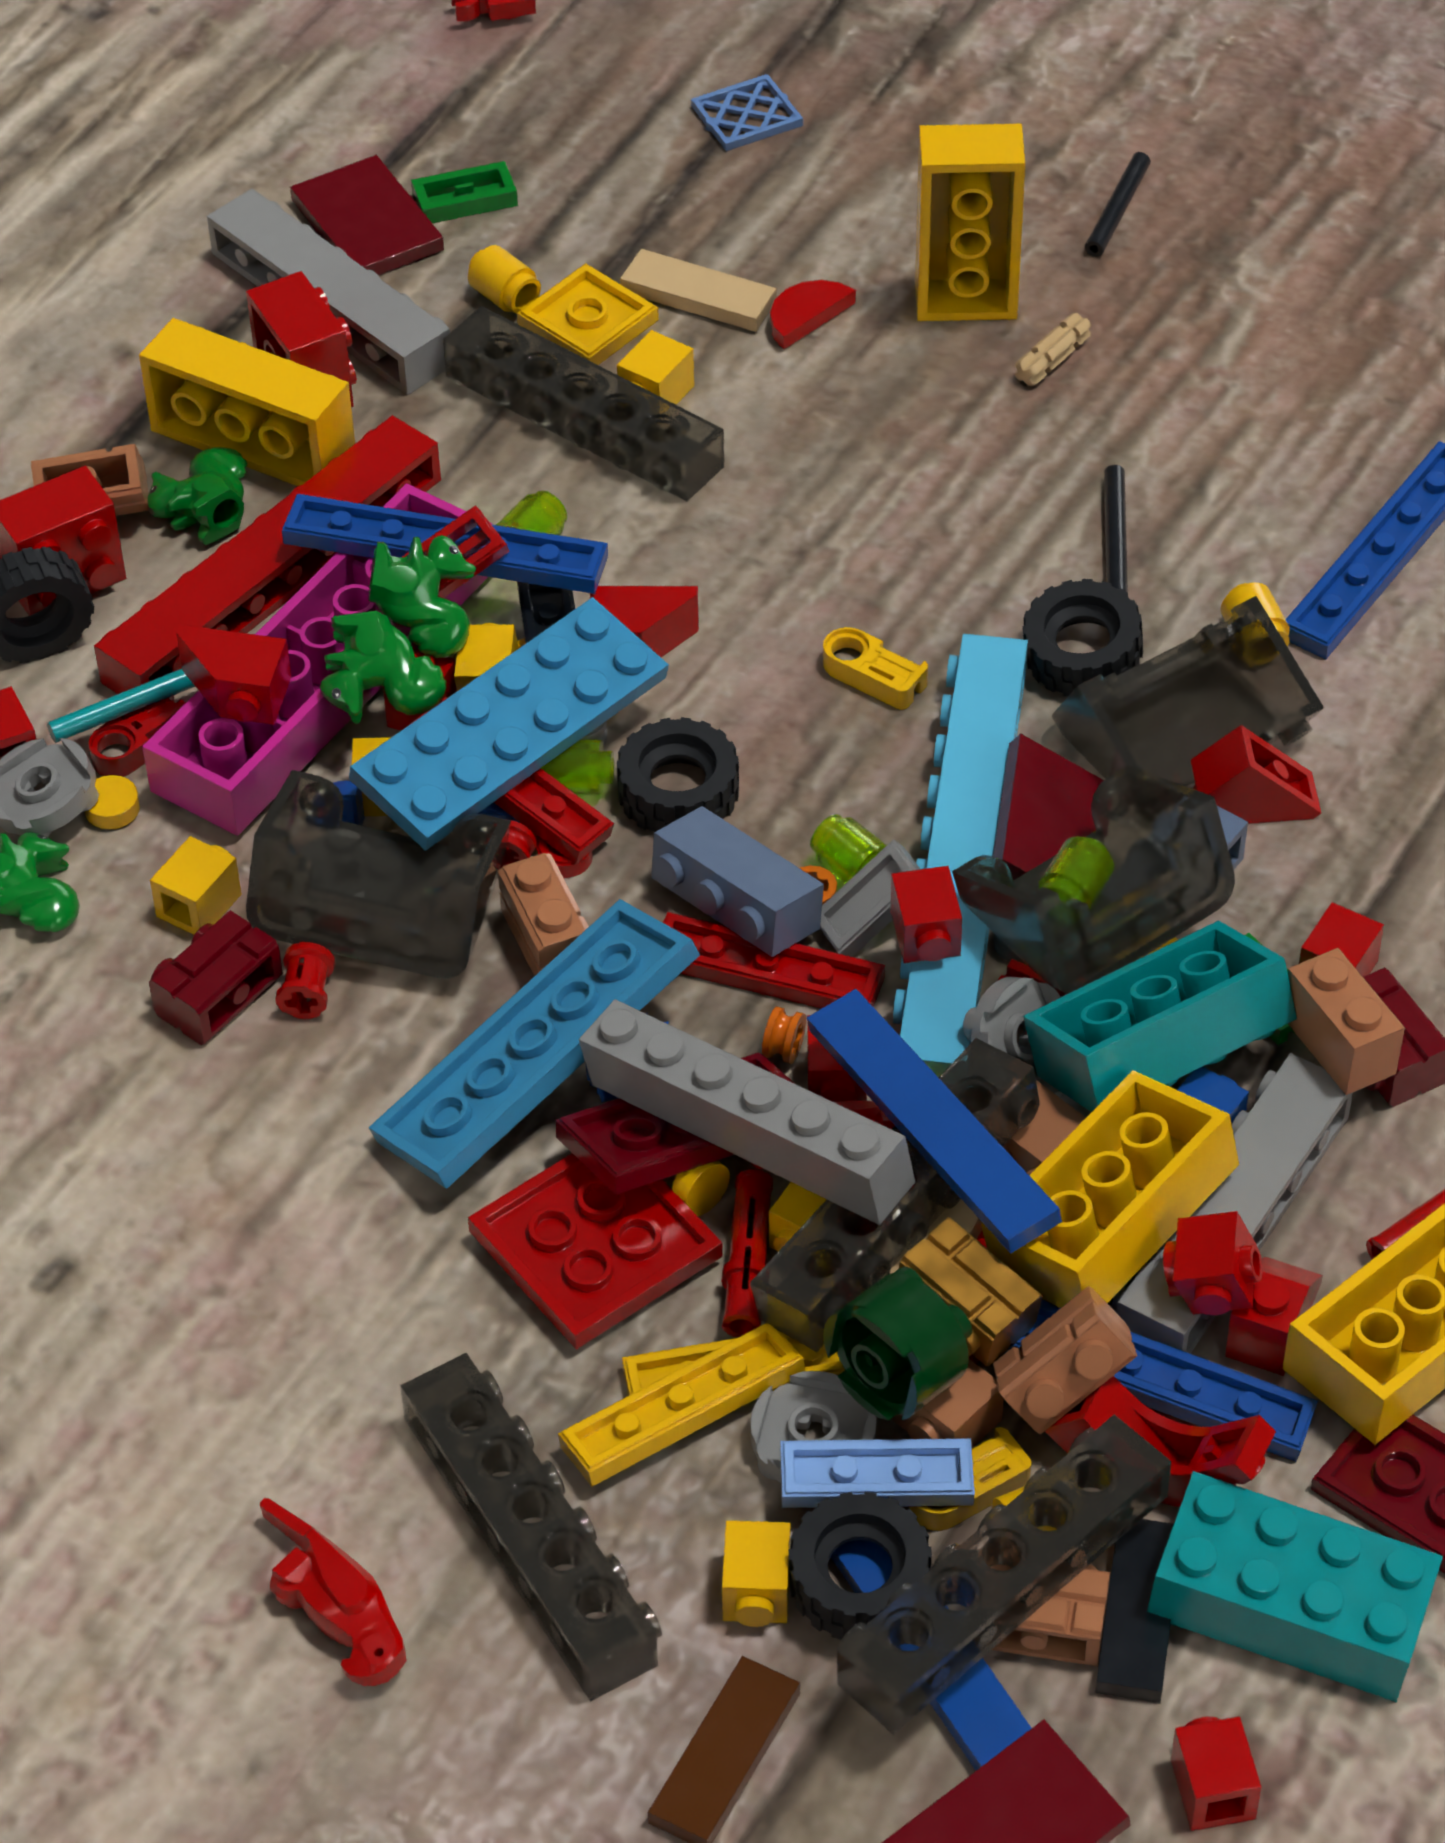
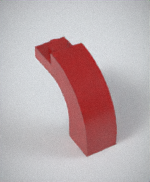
M1112 1376L1045 1430L1072 1458L1111 1484L1155 1502L1176 1507L1181 1506L1193 1471L1233 1485L1252 1481L1262 1470L1265 1464L1264 1455L1276 1433L1260 1415L1211 1427L1191 1426L1173 1421L1140 1402L1115 1376Z

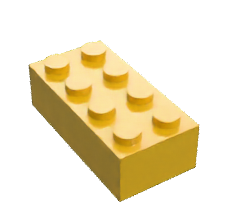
M1022 123L919 125L915 262L917 321L1017 320L1025 182V152Z
M172 318L139 354L150 427L153 432L200 450L214 447L232 448L242 455L247 462L248 468L295 486L304 484L326 467L333 458L339 457L355 444L349 382L333 375L322 373L295 363L292 360L276 356L176 318Z
M1132 1070L1029 1175L1060 1208L1062 1222L1011 1254L982 1223L981 1227L987 1249L1043 1296V1300L1059 1308H1062L1088 1286L1093 1288L1108 1303L1177 1231L1178 1218L1190 1217L1238 1167L1239 1160L1230 1114Z
M1445 1203L1291 1322L1289 1326L1282 1369L1374 1445L1445 1389Z

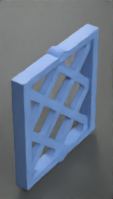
M768 74L691 99V107L704 122L706 129L711 131L725 151L803 126V117L788 100V96L779 89ZM763 88L769 89L775 98L761 96ZM734 98L748 100L745 108L730 104ZM756 102L771 105L768 113L753 110ZM778 107L784 108L790 117L775 114ZM704 108L719 110V112L713 118L709 116ZM726 112L741 115L738 122L723 120ZM748 117L763 119L760 127L745 124ZM719 127L734 130L731 136L727 137L723 134Z

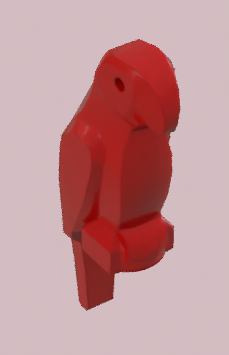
M264 1498L260 1502L263 1517L303 1549L300 1550L298 1547H295L272 1569L270 1580L271 1592L286 1607L294 1609L303 1608L309 1619L320 1631L335 1642L352 1648L350 1658L342 1659L341 1668L344 1674L352 1682L362 1686H377L387 1683L398 1674L406 1663V1650L403 1638L374 1577L314 1527L271 1499Z

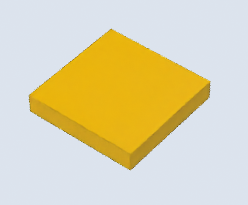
M586 263L517 313L518 327L589 371L593 370L659 320L658 307Z

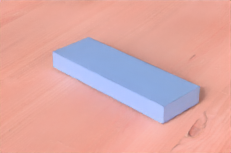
M971 1438L780 1441L782 1508L818 1507L819 1502L827 1498L829 1500L838 1498L840 1494L852 1492V1495L864 1494V1492L877 1493L878 1497L885 1499L890 1497L899 1501L900 1506H971L974 1504L975 1490Z

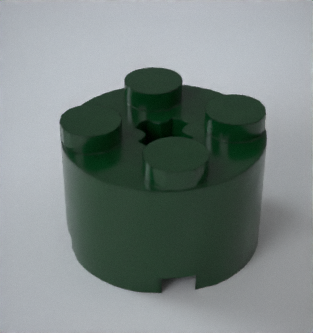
M902 1267L894 1273L884 1276L831 1315L825 1323L823 1340L828 1358L837 1352L845 1369L837 1377L857 1403L879 1418L890 1420L897 1414L903 1415L902 1420L910 1418L964 1376L969 1362L966 1339L972 1334V1326L966 1314L959 1307L952 1304L947 1305L934 1290L923 1282L916 1271L909 1267Z

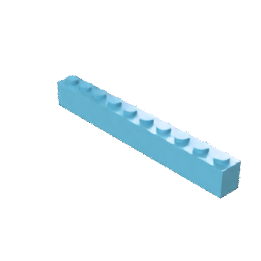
M963 634L960 655H949L946 687L954 688L953 695L943 694L940 727H948L947 735L937 734L934 751V767L942 768L941 776L930 775L927 808L935 809L934 817L924 816L920 848L921 850H929L928 859L917 858L916 862L920 869L949 866L962 915L961 956L947 957L937 961L903 963L901 957L900 979L909 981L907 990H896L893 1011V1024H902L901 1038L960 1101H966L972 1059L971 1041L964 1034L963 1021L969 1009L978 1006L981 996L998 872L992 870L991 867L1009 743L1018 735L1026 679L1028 640Z

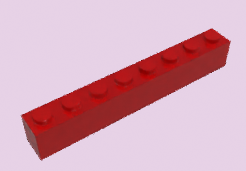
M393 415L375 429L368 431L361 440L339 457L333 458L326 467L304 484L294 488L287 497L269 511L259 515L252 524L230 541L219 546L212 555L191 571L184 573L168 589L155 599L145 603L133 616L116 629L106 633L94 645L100 682L119 694L182 669L176 635L179 624L240 633L251 631L289 601L337 553L283 544L282 528L296 495L303 494L383 507L406 483L427 492L441 481L438 442Z

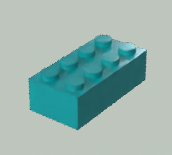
M1218 920L1024 1015L1023 1018L1037 1076L1092 1112L1132 1070L1170 1087L1177 1082L1178 1078L1204 1065L1220 1062L1228 1053L1252 1041L1262 1040L1271 1036L1276 1029L1296 1020L1297 1016L1285 958Z
M1193 1471L1155 1576L1147 1612L1171 1619V1624L1397 1702L1443 1556Z

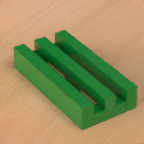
M505 161L411 180L414 201L417 202V205L432 224L518 206L517 189Z

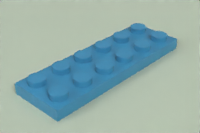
M592 597L351 765L349 780L426 851L664 680L667 676L669 664Z
M619 899L368 1128L378 1144L447 1189L585 1062L578 1039L615 999L640 1011L700 956L693 940Z

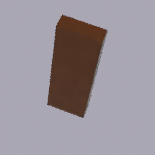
M742 1656L649 1809L648 1824L688 1843H713L800 1695V1682Z

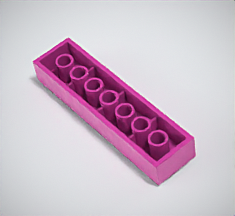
M407 483L383 506L385 508L454 519L466 512ZM337 552L255 634L287 639L292 677L275 725L221 718L198 690L142 746L151 792L238 836L351 720L348 713L332 705L321 694V681L330 674H333L326 671L324 655L344 651V644L336 642L333 638V631H335L332 628L331 621L333 616L370 611L382 613L375 603L368 601L373 558ZM476 575L444 598L461 606L488 577ZM390 620L391 625L399 629L408 638L410 628ZM410 642L412 647L418 648L417 645ZM382 686L363 691V706Z

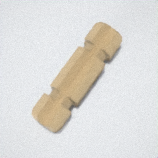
M1071 313L1059 324L1060 326L1055 327L1031 348V351L1027 352L1016 362V378L1019 381H1024L1028 386H1034L1047 375L1046 373L1051 372L1075 350V347L1080 346L1090 337V321L1087 318H1082L1078 313Z

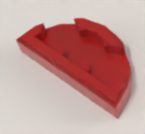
M826 280L801 282L785 289L774 300L770 311L773 339L785 350L856 303V290L840 282Z

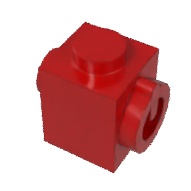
M1238 1211L1178 1218L1176 1241H1168L1164 1246L1163 1266L1169 1296H1182L1193 1315H1222L1229 1310L1253 1308L1254 1282H1260L1262 1279V1259L1257 1244Z

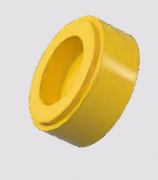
M108 775L96 779L95 787L99 797L96 804L90 810L84 812L86 819L92 825L101 829H117L131 823L137 817L140 810L138 792L134 783L125 777Z
M717 1160L679 1173L674 1179L672 1191L697 1216H701L710 1211L724 1195L729 1183V1170Z

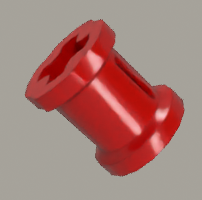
M313 942L292 944L284 953L283 964L287 972L285 982L276 992V1005L282 1012L298 1019L319 1017L321 1012L327 1008L328 997L324 989L326 978L331 976L334 971L335 957L330 950Z

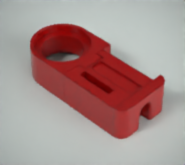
M173 695L106 722L91 734L88 742L91 761L95 771L102 776L117 775L125 777L143 766L145 759L142 746L186 702L179 700L175 703ZM113 744H122L129 747L125 754L118 757H106L101 754L104 748Z

